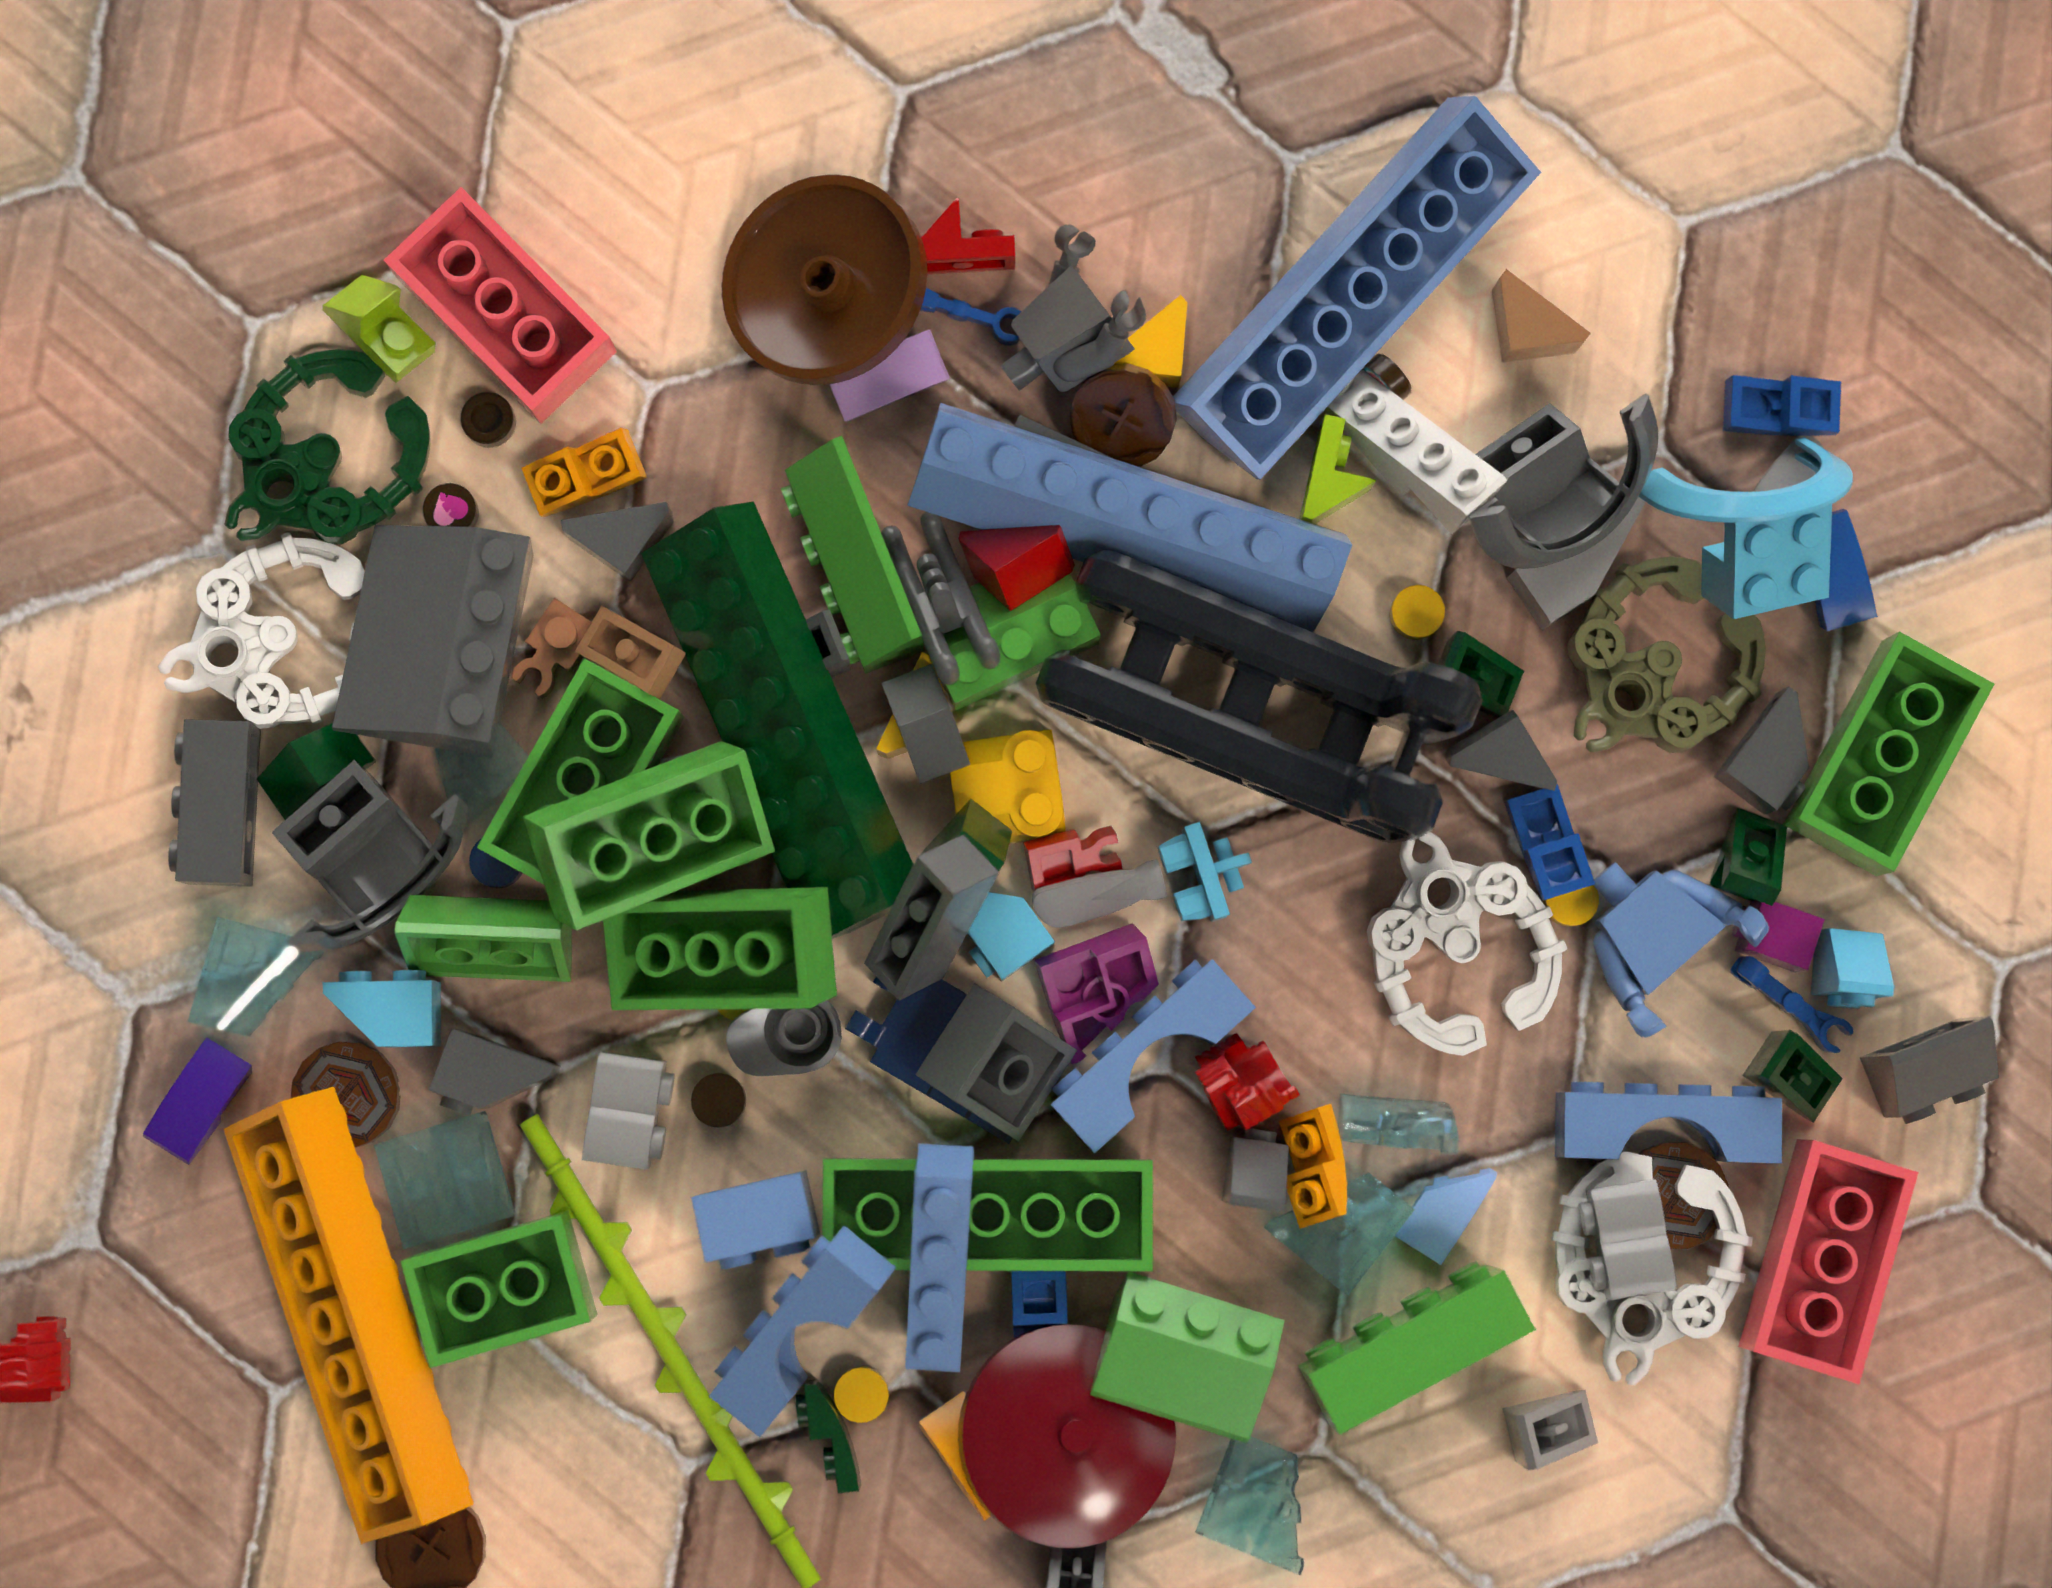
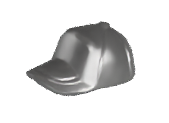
M828 1000L810 1009H749L736 1017L729 1024L726 1032V1042L733 1062L743 1073L752 1076H777L815 1071L830 1063L836 1055L842 1039L839 1015Z

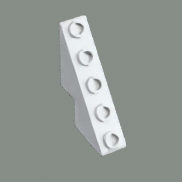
M1363 369L1324 410L1327 415L1345 418L1343 430L1345 435L1352 436L1351 441L1401 497L1412 490L1451 534L1469 520V514L1490 501L1507 481L1501 473Z

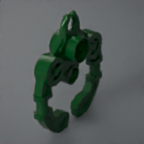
M335 349L318 351L298 358L290 355L283 361L286 367L269 382L262 379L256 385L257 390L249 399L243 412L237 414L229 425L228 440L238 459L242 460L245 490L228 507L224 525L228 529L236 528L240 512L251 508L257 511L259 521L253 528H241L237 531L236 537L240 541L259 539L270 533L277 525L311 529L316 537L324 542L344 544L354 539L358 532L372 527L386 518L390 520L396 514L394 508L410 493L416 496L423 490L420 481L427 467L431 447L427 415L409 396L387 408L385 416L389 432L403 446V453L400 461L391 467V471L396 478L379 493L370 486L364 491V496L355 498L354 494L342 487H329L330 481L342 460V452L337 440L329 434L319 433L296 444L285 445L284 432L276 419L279 411L282 413L289 407L283 397L300 382L310 389L316 381L335 378L350 394L367 398L375 393L384 380L385 373L367 354L353 350ZM288 481L294 484L292 493L284 499L276 500L267 496L269 488L276 482Z

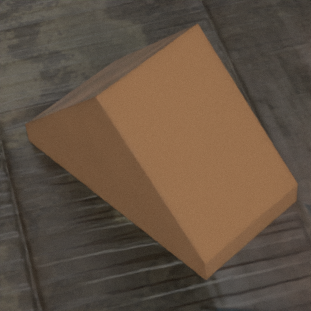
M1507 269L1492 289L1502 362L1575 354L1591 334Z

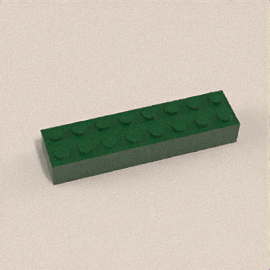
M754 501L713 507L648 548L641 555L680 645L686 653L687 661L722 741L746 751L775 850L772 856L786 888L828 887L833 939L851 933L889 914L913 866V862L830 673L824 665L823 657L808 627Z

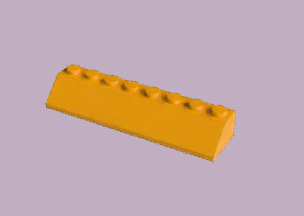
M335 1087L280 1101L223 1128L360 1543L363 1544L421 1527L474 1505L469 1490V1479L461 1466L451 1436V1425L443 1413L434 1386L433 1371L426 1362L416 1332V1321L408 1308L399 1281V1270L391 1257L381 1228V1216L373 1204L364 1177V1166L356 1153L347 1126V1115L339 1102Z

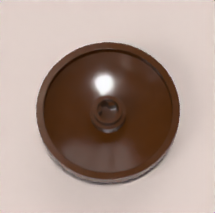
M820 175L805 178L781 188L757 206L743 222L730 245L722 275V302L726 320L733 336L743 350L758 364L774 375L795 383L827 385L847 381L866 373L883 362L898 348L912 329L924 301L928 275L926 252L921 235L909 214L894 198L881 188L863 179L845 175Z

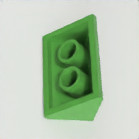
M410 895L396 921L394 933L408 970H425L426 976L571 982L572 928L554 917L550 901Z

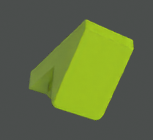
M361 275L322 306V310L397 383L435 352L436 343L399 307L401 289L397 285Z
M1325 414L1319 426L1299 518L1313 524L1320 522L1370 491L1376 482L1372 478L1335 470L1336 466L1345 467L1352 436L1343 435L1345 418Z

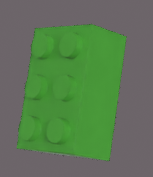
M569 1210L411 1255L400 1261L429 1368L591 1322L598 1315Z

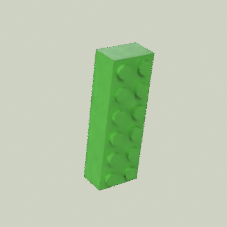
M917 1158L823 1159L822 1236L831 1242L839 1231L846 1226L896 1267L895 1270H910ZM973 1159L966 1271H1153V1160Z

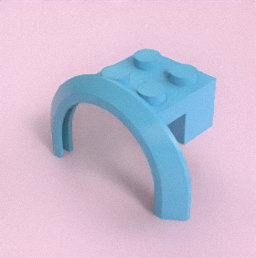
M1805 437L1795 439V444L1806 451L1795 454V459L1812 469L1816 474L1799 484L1775 490L1756 492L1721 491L1690 484L1666 469L1658 468L1651 471L1638 496L1656 509L1675 516L1700 521L1724 522V542L1702 547L1701 596L1732 619L1829 598L1832 504L1849 492L1853 483V473L1846 462Z

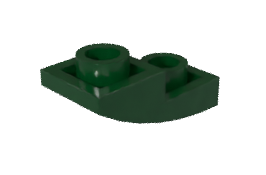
M818 1379L807 1380L804 1384L805 1394L796 1395L799 1428L808 1427L810 1440L832 1438V1446L823 1447L826 1481L836 1480L837 1494L859 1491L861 1488L859 1465L845 1421L838 1411L835 1402Z

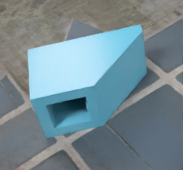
M992 892L988 893L967 933L976 945L968 953L986 978L996 973L1001 981H1004L1055 943L1024 898Z
M1832 928L1821 930L1813 957L1811 995L1827 996V1006L1849 1009L1875 1007L1876 998L1893 997L1894 983L1882 933Z
M425 970L393 971V981H372L371 971L339 972V982H323V994L377 1047H441V982L426 980Z

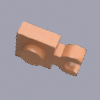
M554 598L525 640V643L537 650L532 658L523 659L515 666L512 672V679L520 684L528 672L534 670L541 672L542 682L537 687L535 694L542 699L547 697L554 688V671L558 665L572 673L583 656L576 653L575 650L592 622Z

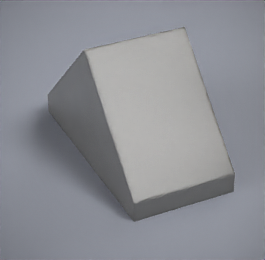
M1585 1390L1572 1391L1503 1408L1515 1461L1527 1470L1539 1469L1598 1443Z

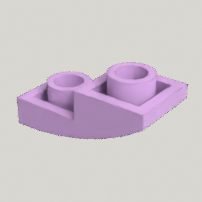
M926 330L904 339L890 356L873 369L853 379L830 384V387L844 421L847 422L949 380L950 377L931 330Z

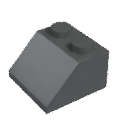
M974 983L915 1075L1019 1142L1077 1050L1010 1004Z
M1991 1016L1955 1019L1859 1057L1885 1118L1902 1117L1905 1124L1935 1114L1936 1111L1933 1104L1952 1097L1954 1104L1977 1098L1986 1093L1983 1084L1999 1078L1995 1026Z

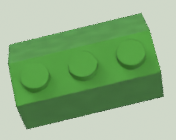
M1070 574L1012 611H1009L980 583L971 586V592L988 630L998 644L1001 661L994 669L984 668L980 664L963 626L944 633L943 635L949 649L957 661L960 677L955 684H943L955 711L1040 672L1045 658L1059 650H1069V655L1075 656L1098 645L1101 634L1087 604L1081 603L1072 576Z
M1128 1271L1113 1297L1090 1395L1248 1443L1275 1369L1285 1320Z

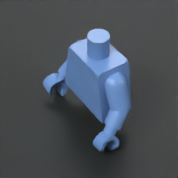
M1614 862L1594 879V886L1612 906L1594 921L1599 931L1594 937L1593 946L1608 986L1623 1010L1630 1011L1626 1016L1635 1032L1641 1037H1650L1666 1027L1663 1021L1645 1006L1644 995H1649L1723 930L1726 927L1725 925L1729 926L1732 924L1737 926L1747 941L1754 947L1759 945L1769 931L1768 923L1760 911L1752 906H1748L1744 911L1742 904L1678 870H1670L1663 875L1653 871L1635 884L1625 871Z

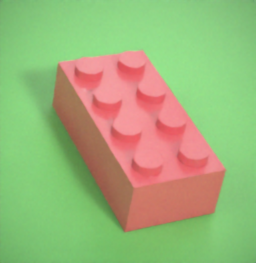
M462 187L384 259V262L395 277L540 424L617 352L610 337Z
M1797 1139L1738 1347L1860 1384L1919 1172L1816 1140Z

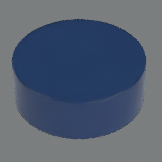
M481 839L478 840L473 846L469 857V865L474 877L482 884L492 888H505L514 884L521 877L522 872L478 849L477 846Z

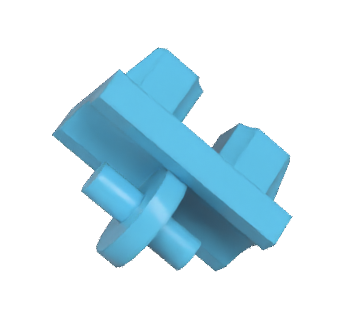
M1200 822L1185 826L1181 835L1164 842L1157 849L1166 874L1193 866L1199 883L1198 886L1173 894L1180 920L1190 921L1210 917L1211 922L1230 915L1218 875H1224L1229 893L1243 889L1244 885L1238 868L1251 864L1252 860L1249 853L1234 856L1229 839L1226 837L1213 842L1219 860L1213 863Z

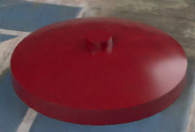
M1066 1324L1046 1326L1023 1333L1008 1341L986 1360L978 1370L965 1395L959 1419L958 1444L961 1464L967 1482L981 1506L993 1519L1007 1530L1026 1540L1058 1548H1077L1099 1544L1112 1539L1136 1524L1150 1510L1160 1496L1170 1475L1176 1448L1175 1421L1090 1395L1105 1335L1104 1330L1083 1325Z

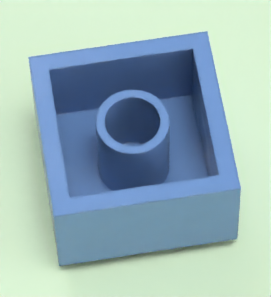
M807 1170L691 1197L705 1263L719 1260L721 1270L753 1263V1261L757 1260L756 1251L773 1248L775 1258L807 1251L810 1248L809 1239H813L820 1234Z

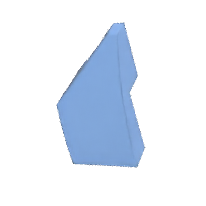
M1487 1168L1481 1169L1479 1174L1451 1179L1448 1176L1434 1178L1433 1185L1426 1186L1397 1227L1395 1237L1442 1265L1484 1200L1497 1177V1172Z

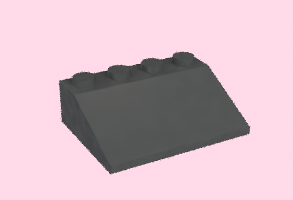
M375 525L333 720V731L494 758L534 556L530 536L478 527Z

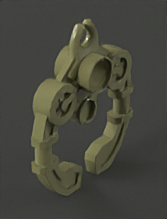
M1682 557L1649 559L1633 566L1623 563L1614 572L1616 578L1605 589L1600 587L1596 594L1591 597L1592 602L1585 612L1580 626L1573 632L1568 641V657L1575 668L1584 672L1589 702L1580 710L1575 719L1573 736L1578 741L1584 740L1587 736V723L1590 720L1597 719L1605 725L1606 735L1603 738L1590 739L1586 743V749L1590 752L1608 750L1617 744L1624 735L1653 738L1658 747L1669 753H1684L1700 743L1703 738L1714 734L1722 727H1731L1738 720L1736 714L1747 702L1753 703L1762 694L1758 686L1764 670L1766 646L1761 621L1755 615L1732 619L1724 613L1718 618L1715 625L1720 641L1736 655L1735 670L1726 678L1732 688L1721 699L1711 695L1703 703L1704 707H1702L1698 702L1689 697L1673 698L1672 685L1682 664V654L1679 648L1669 641H1659L1637 652H1625V636L1614 621H1617L1626 612L1620 603L1631 592L1641 596L1652 586L1663 585L1679 601L1690 604L1700 602L1704 599L1701 596L1702 565L1696 560ZM1615 689L1624 690L1631 696L1634 704L1633 711L1625 710L1617 704Z

